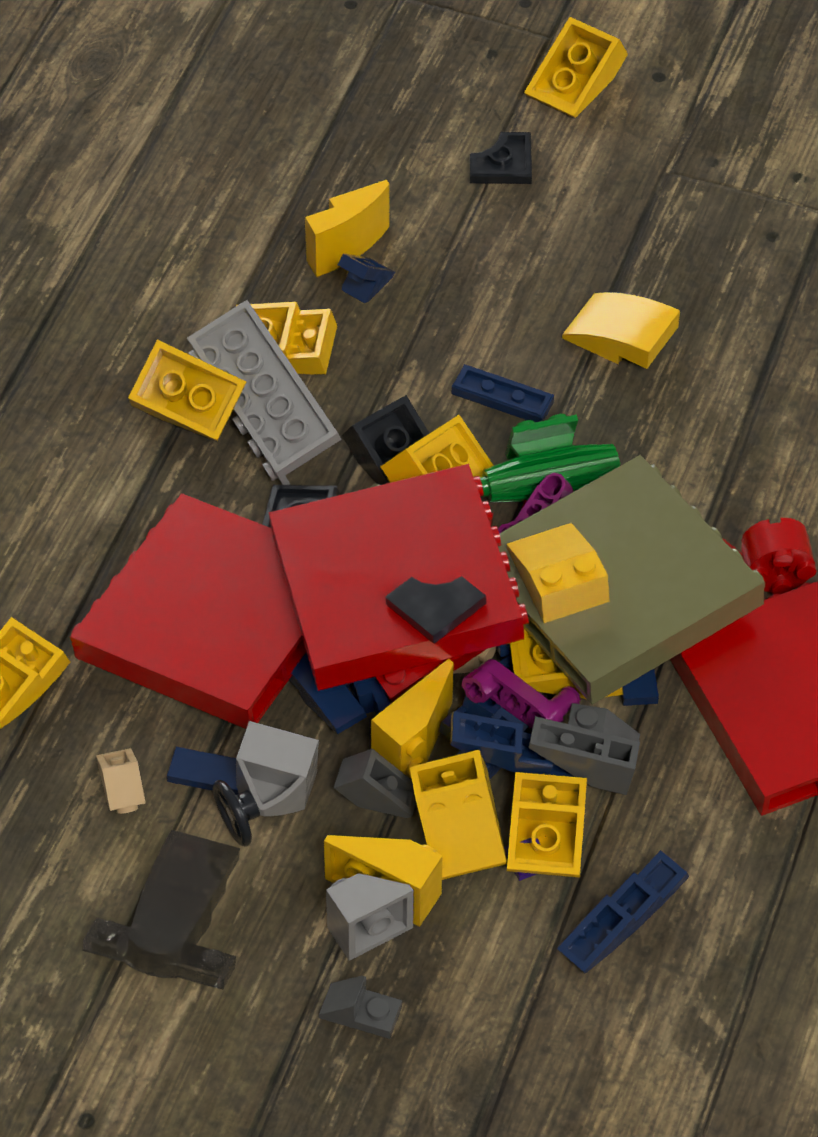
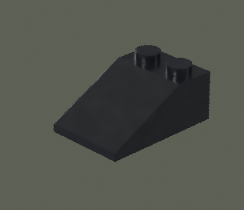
M407 395L352 425L341 436L359 465L377 484L383 485L390 482L381 466L430 433Z

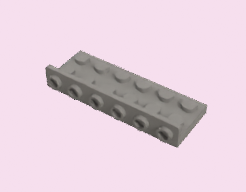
M248 300L187 337L193 347V350L188 352L189 355L247 382L233 409L237 416L232 420L242 435L248 432L252 437L247 443L257 458L263 455L267 460L262 465L272 481L279 478L283 485H290L285 475L342 440Z

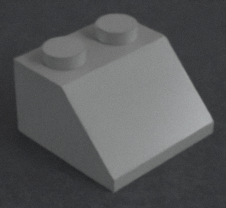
M358 873L348 879H339L330 888L326 889L327 928L349 961L413 928L414 890L409 884Z

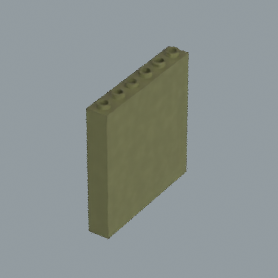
M641 455L500 533L501 546H498L499 551H506L510 564V572H507L508 577H515L520 597L516 598L518 604L524 603L527 610L529 624L523 625L524 629L591 704L598 702L764 604L765 581L762 575L757 570H752L744 562L739 551L735 548L731 549L723 540L720 532L715 527H710L702 519L699 510L693 505L690 506L682 498L677 487L669 485L662 478L659 469L654 464H649ZM572 523L595 549L608 574L610 602L543 623L506 544Z

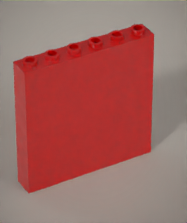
M469 464L268 512L273 538L318 691L525 639L523 625L529 624L527 610L524 603L518 604L516 598L520 597L515 577H508L507 572H510V564L506 551H499L498 546H501V539L497 526H490L489 521H492V513L489 502H482L480 496H484L480 477H473ZM462 576L485 594L487 604L434 644L388 607L385 597L411 577L422 583L437 585L452 582Z
M182 493L173 504L167 507L163 518L156 527L150 529L145 541L137 551L130 555L127 564L118 575L112 578L107 590L100 599H96L93 602L89 613L81 623H78L73 628L70 636L77 659L247 729L249 721L255 723L260 721L291 678L293 669L306 653L272 529Z
M817 581L814 583H804L797 589L783 594L771 595L764 600L762 606L670 659L761 816L818 795Z

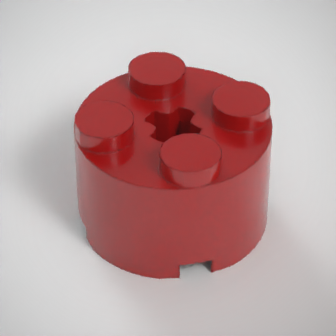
M780 518V523L770 524L769 519L760 521L747 529L742 536L741 551L743 560L752 570H757L762 575L765 581V592L783 594L792 591V589L802 585L816 575L815 561L806 527L798 520L792 518Z

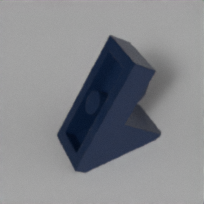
M343 254L338 263L340 267L347 270V277L342 286V291L363 303L369 302L395 274V271L368 257Z

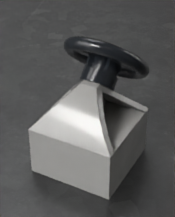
M249 721L236 757V788L239 794L235 795L231 787L223 780H216L213 784V795L219 813L230 834L239 845L246 847L252 842V833L248 821L259 816L286 815L305 809L317 774L319 740Z

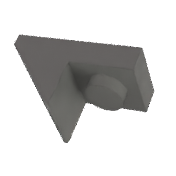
M358 976L330 984L319 1013V1018L390 1039L402 1009V1000L366 990V976Z

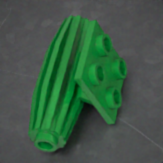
M557 414L551 416L548 420L534 422L533 420L522 421L515 427H512L505 452L506 458L510 460L483 470V477H480L484 493L482 497L487 496L489 502H520L528 500L537 485H540L542 480L551 473L561 474L572 485L573 492L619 467V455L614 444L572 445L578 424L577 414L571 416Z

